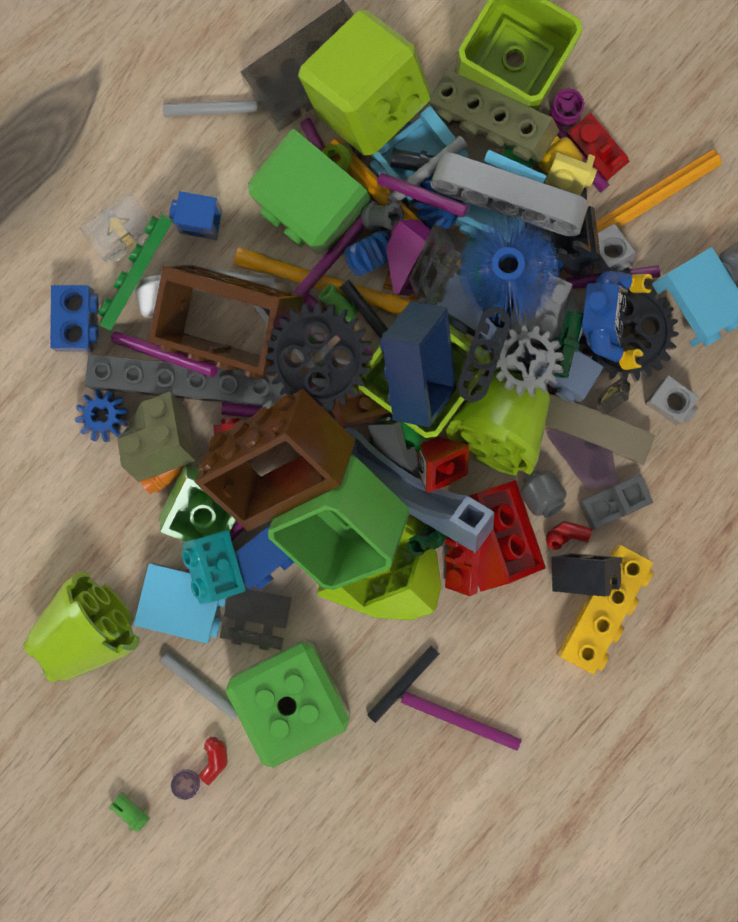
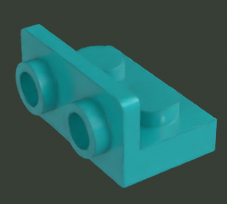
M228 530L182 543L183 562L189 568L192 578L191 590L195 598L198 599L199 604L215 602L246 591Z

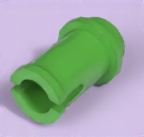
M333 284L326 286L320 292L318 298L328 308L332 303L335 304V314L339 315L343 310L347 309L346 320L349 322L355 318L358 310Z
M123 792L109 806L110 810H113L129 825L128 829L130 831L134 829L138 833L150 819L146 815L148 811L146 809L142 811Z

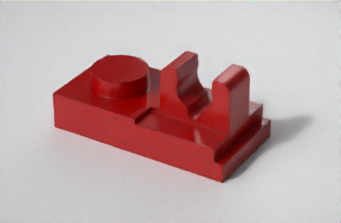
M592 113L567 132V135L586 157L589 154L595 156L593 165L606 181L630 162L628 156Z
M447 537L445 544L449 545L448 554L445 555V561H447L445 588L469 597L477 594L481 547L474 553Z

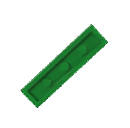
M162 211L158 218L152 215L143 231L148 234L142 245L136 243L128 260L132 261L127 273L121 270L113 284V287L117 289L113 298L109 299L106 297L97 313L102 316L100 325L110 331L173 222L172 218Z

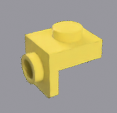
M557 152L547 174L545 184L580 196L585 185L591 187L597 169L592 167L595 156L589 154L586 162H582Z

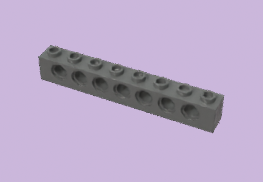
M88 355L85 386L93 390H111L113 392L159 396L171 391L176 398L254 406H263L270 400L276 404L283 396L293 394L290 391L283 395L280 394L284 385L282 382L272 384L276 376L263 375L262 379L244 375V370L218 368L216 376L210 377L172 363ZM312 377L315 385L319 387L327 385V379ZM324 402L322 408L327 413L334 414L332 409Z

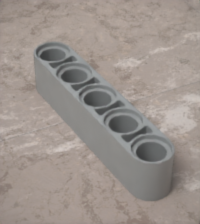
M454 153L441 154L431 180V187L438 193L511 218L513 217L517 220L519 216L520 221L524 222L525 220L526 223L530 222L532 225H537L565 236H577L580 234L589 205L585 198L577 194Z

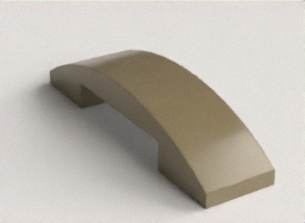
M549 394L551 399L545 424L546 428L554 431L558 430L644 465L655 435L605 413L575 402L569 403L558 396Z

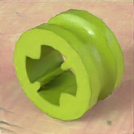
M328 145L322 151L331 160L332 157L339 154L341 160H338L336 164L344 171L348 170L352 164V153L346 145Z

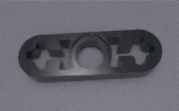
M488 308L480 317L458 382L459 394L467 401H479L488 392L511 323L508 313L502 308ZM495 312L500 313V320L505 322V326L497 328L494 334L495 338H500L499 345L488 339H479L481 331L488 335L490 324L486 323L487 316L493 317ZM486 344L493 349L494 358L490 363L480 364L475 359L474 352L479 345ZM470 364L481 370H489L488 377L481 373L478 384L483 386L482 392L476 391L473 396L468 394V388L464 386V382L471 381L475 371H468Z

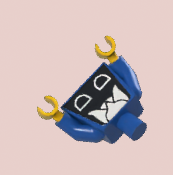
M605 271L600 274L596 283L587 284L582 329L587 343L595 354L614 362L619 361L621 368L624 370L641 368L642 366L636 363L635 358L642 357L643 352L640 349L623 351L621 347L628 296L627 289L633 293H650L651 290L644 287V280L652 279V276L650 274L630 275L627 273Z

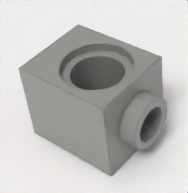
M613 224L598 233L601 256L592 262L600 273L605 271L628 273L633 267L636 252L617 226ZM614 252L619 257L611 258L608 257L606 253Z
M668 375L660 381L645 404L677 425L682 423L683 420L688 422L698 409L694 404L699 397ZM670 394H675L681 399V407L678 411L672 410L668 406L667 399Z

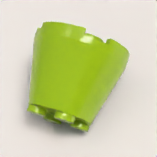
M497 369L494 372L488 392L484 398L476 402L467 401L452 417L446 429V435L450 440L468 444L469 452L476 456L474 460L485 466L516 476L519 470L530 475L538 462L551 398L548 392L544 393L540 388L536 389L535 397H531L528 390H525L522 396H518L516 394V386L508 391L504 387L508 379L499 381L496 375L502 370ZM509 371L514 378L524 381L522 374ZM481 386L477 391L482 392L483 386Z
M77 572L64 582L31 628L27 640L23 643L26 653L37 660L43 668L45 677L52 683H56L58 680H72L121 659L136 649L139 644V637L133 634L130 625L134 618L125 603L106 583L103 586H99L90 580V574L87 572Z

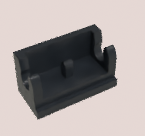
M589 206L579 235L565 236L550 231L551 243L553 244L552 249H554L552 252H554V256H557L555 259L577 272L601 256L595 209L592 206Z
M576 553L551 557L553 592L606 597L611 593V577L612 589H620L622 557Z

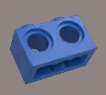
M179 191L178 199H173L170 207V218L173 219V224L179 233L217 240L222 215V208L218 199Z
M51 285L50 348L56 352H93V344H98L99 331L98 325H94V313H98L99 298L98 294H94V290L89 285ZM74 296H81L83 299L82 306L76 311H71L68 307L69 300ZM73 327H81V339L77 342H70L68 339L69 331Z

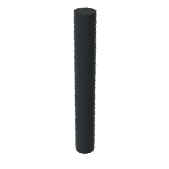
M348 279L339 288L381 339L383 333L387 332L388 327Z
M430 645L369 711L367 716L377 723L440 653Z

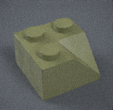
M171 391L141 402L130 424L117 439L121 467L138 482L196 461L187 408Z

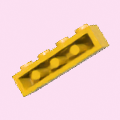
M615 544L610 556L622 557L620 589H612L611 577V593L609 596L588 595L557 653L561 658L593 675L597 670L602 671L610 656L606 652L611 642L617 643L624 631V626L621 624L626 614L632 615L639 602V599L636 598L641 586L645 588L649 584L654 574V571L651 570L653 562L622 545Z

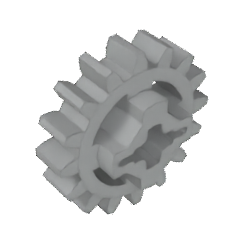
M522 325L520 334H516L513 329L509 330L511 339H505L504 347L499 357L500 360L496 366V369L502 370L496 375L499 381L508 379L504 387L509 391L516 386V394L518 396H522L524 391L528 390L531 397H535L537 388H540L544 393L548 392L546 383L551 382L556 385L558 382L553 376L554 373H563L564 370L562 366L557 364V362L564 360L563 353L555 352L561 347L558 340L550 343L552 334L547 331L541 336L539 326H535L533 331L529 332L527 327ZM533 341L541 343L548 351L537 350L534 348ZM519 344L517 350L513 354H510L513 348ZM528 351L534 359L530 362L529 371L523 364L527 360ZM543 368H547L546 372L540 378H538V375L543 370ZM509 371H519L524 381L514 378Z

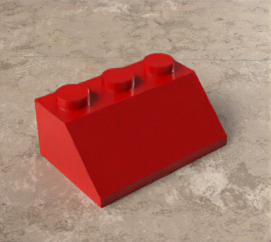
M516 480L468 496L494 511L493 530L480 549L478 578L480 592L510 584L546 569L523 499L520 497Z

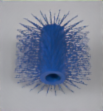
M519 216L514 238L512 217L509 247L506 221V247L501 222L500 239L493 218L494 234L492 232L487 235V239L486 237L482 238L485 246L481 245L482 240L478 236V240L475 241L479 244L477 245L478 247L471 246L475 249L473 250L474 252L470 255L466 254L467 257L463 259L466 260L468 258L467 261L459 262L461 264L468 262V264L459 265L461 267H458L468 270L462 271L466 275L461 273V276H466L467 278L461 277L460 281L461 284L463 282L468 284L462 285L464 286L463 288H466L463 291L467 290L464 292L467 293L466 295L473 292V296L476 298L474 301L480 297L482 298L481 309H484L486 306L485 300L487 298V306L489 308L492 304L493 307L503 309L505 303V311L507 312L509 295L511 311L512 295L517 323V305L524 322V309L527 311L526 313L530 312L534 307L537 309L535 305L531 309L529 308L534 303L532 299L534 298L537 301V305L541 306L540 296L547 297L543 293L547 294L546 292L548 291L554 292L550 290L553 289L551 287L557 288L551 285V282H556L554 278L548 279L551 276L558 278V271L549 270H558L557 267L549 266H555V260L557 259H553L552 256L554 255H551L554 253L551 252L554 249L545 250L544 247L541 248L543 246L541 245L543 239L532 242L531 236L528 234L526 238L527 231L522 228L519 234ZM509 269H510V270H514L513 273H504V272H503V271L509 270Z

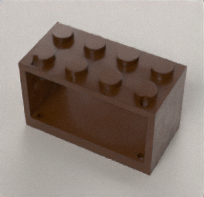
M195 265L163 266L148 341L159 344V349L165 352L177 353L178 350L186 352L187 358L195 361L204 362L206 359L216 361L215 366L218 368L234 370V367L243 369L245 370L244 375L248 377L262 379L263 375L276 376V372H267L266 370L270 365L274 364V360L265 358V354L274 351L273 348L266 345V342L269 339H277L271 330L274 327L283 329L279 322L281 317L285 316L292 321L290 310L293 308L297 309L301 314L305 296ZM193 288L269 309L270 315L261 356L233 348L231 345H223L184 333ZM293 348L289 349L288 352L290 359L292 356Z
M302 389L292 395L283 396L273 406L269 408L263 407L253 417L247 420H239L231 429L224 433L218 432L208 443V452L198 466L200 470L194 483L247 531H250L339 487L356 440ZM284 441H287L301 455L263 476H260L246 463V461Z

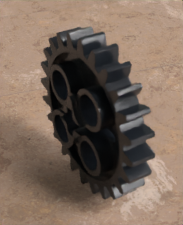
M627 289V305L630 309V314L628 317H625L624 327L630 325L632 327L630 330L632 335L627 338L622 337L621 347L624 351L625 346L632 345L643 352V356L638 357L636 363L642 366L641 368L624 370L621 368L619 361L614 362L595 354L589 347L585 334L580 338L579 343L586 344V348L581 353L584 355L590 354L592 360L602 365L604 368L601 373L608 370V380H612L616 374H620L621 383L627 381L628 375L631 374L634 382H637L640 379V372L648 378L652 376L650 367L657 371L663 368L659 359L663 361L671 359L666 350H674L677 346L669 340L670 338L677 337L679 333L670 330V327L678 323V320L668 318V315L674 308L664 309L662 305L667 298L655 299V289L651 290L650 293H633ZM643 320H650L655 324L656 331L654 335H648L643 332L641 328ZM637 338L647 341L650 344V348H646Z
M322 302L316 303L314 311L311 310L308 303H305L302 306V314L293 308L290 310L292 321L285 316L281 317L279 322L283 329L280 327L272 328L271 332L277 339H269L266 342V345L273 348L274 351L265 354L266 359L274 360V364L266 369L267 372H276L278 375L273 379L272 384L282 382L284 385L280 394L283 395L289 391L294 394L304 389L321 407L326 402L330 409H334L336 406V398L343 405L348 402L346 392L351 396H357L359 392L354 384L359 386L366 384L367 381L360 374H370L372 368L365 365L364 362L373 359V354L364 352L365 349L371 346L372 342L361 340V337L367 331L366 328L359 330L354 328L359 319L356 317L348 322L346 320L348 310L345 309L337 315L335 314V304L333 303L327 311H324ZM319 325L323 327L327 334L326 340H316L311 333L312 326ZM334 336H340V341L323 357V360L318 361L303 377L298 376V372ZM295 348L300 350L303 354V362L294 363L291 361L288 355L289 349ZM342 349L347 351L350 355V363L340 364L337 362L334 355L335 350ZM312 373H322L327 379V385L324 387L315 385L312 381Z

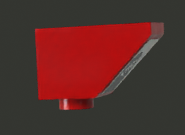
M439 436L420 444L418 453L419 476L427 492L432 493L468 475V444Z

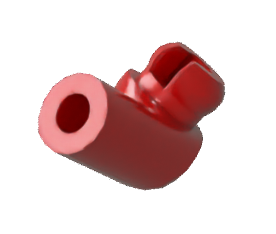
M562 521L548 531L545 540L547 546L552 550L561 549L562 545L571 539L588 543L592 528L569 521Z

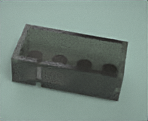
M344 0L240 72L243 83L278 132L302 116V108L306 112L314 108L298 74L302 64L354 15Z

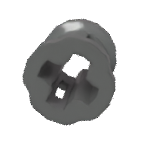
M369 202L362 211V222L368 230H377L380 227H384L388 231H392L399 220H404V212L401 205L396 202H389L387 205Z

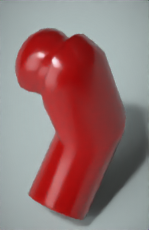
M210 737L205 741L204 749L207 751L209 763L198 775L208 786L228 764L227 747L217 737Z

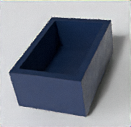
M410 301L402 313L398 314L395 322L387 332L383 333L380 341V348L384 352L385 359L384 376L388 380L389 387L388 403L392 408L394 421L430 427L456 391L448 309L443 306Z

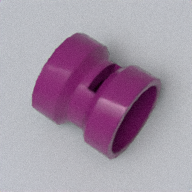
M567 88L561 90L553 100L550 107V115L560 126H572L578 121L584 109L585 102L583 96L575 89Z

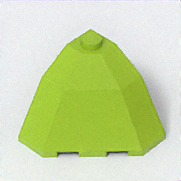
M409 514L391 568L335 590L322 588L319 585L316 594L321 598L374 618L412 621L435 612L442 588L437 552L435 549H429L421 556H414L407 547V542H410L408 539L421 533L424 527L422 521Z

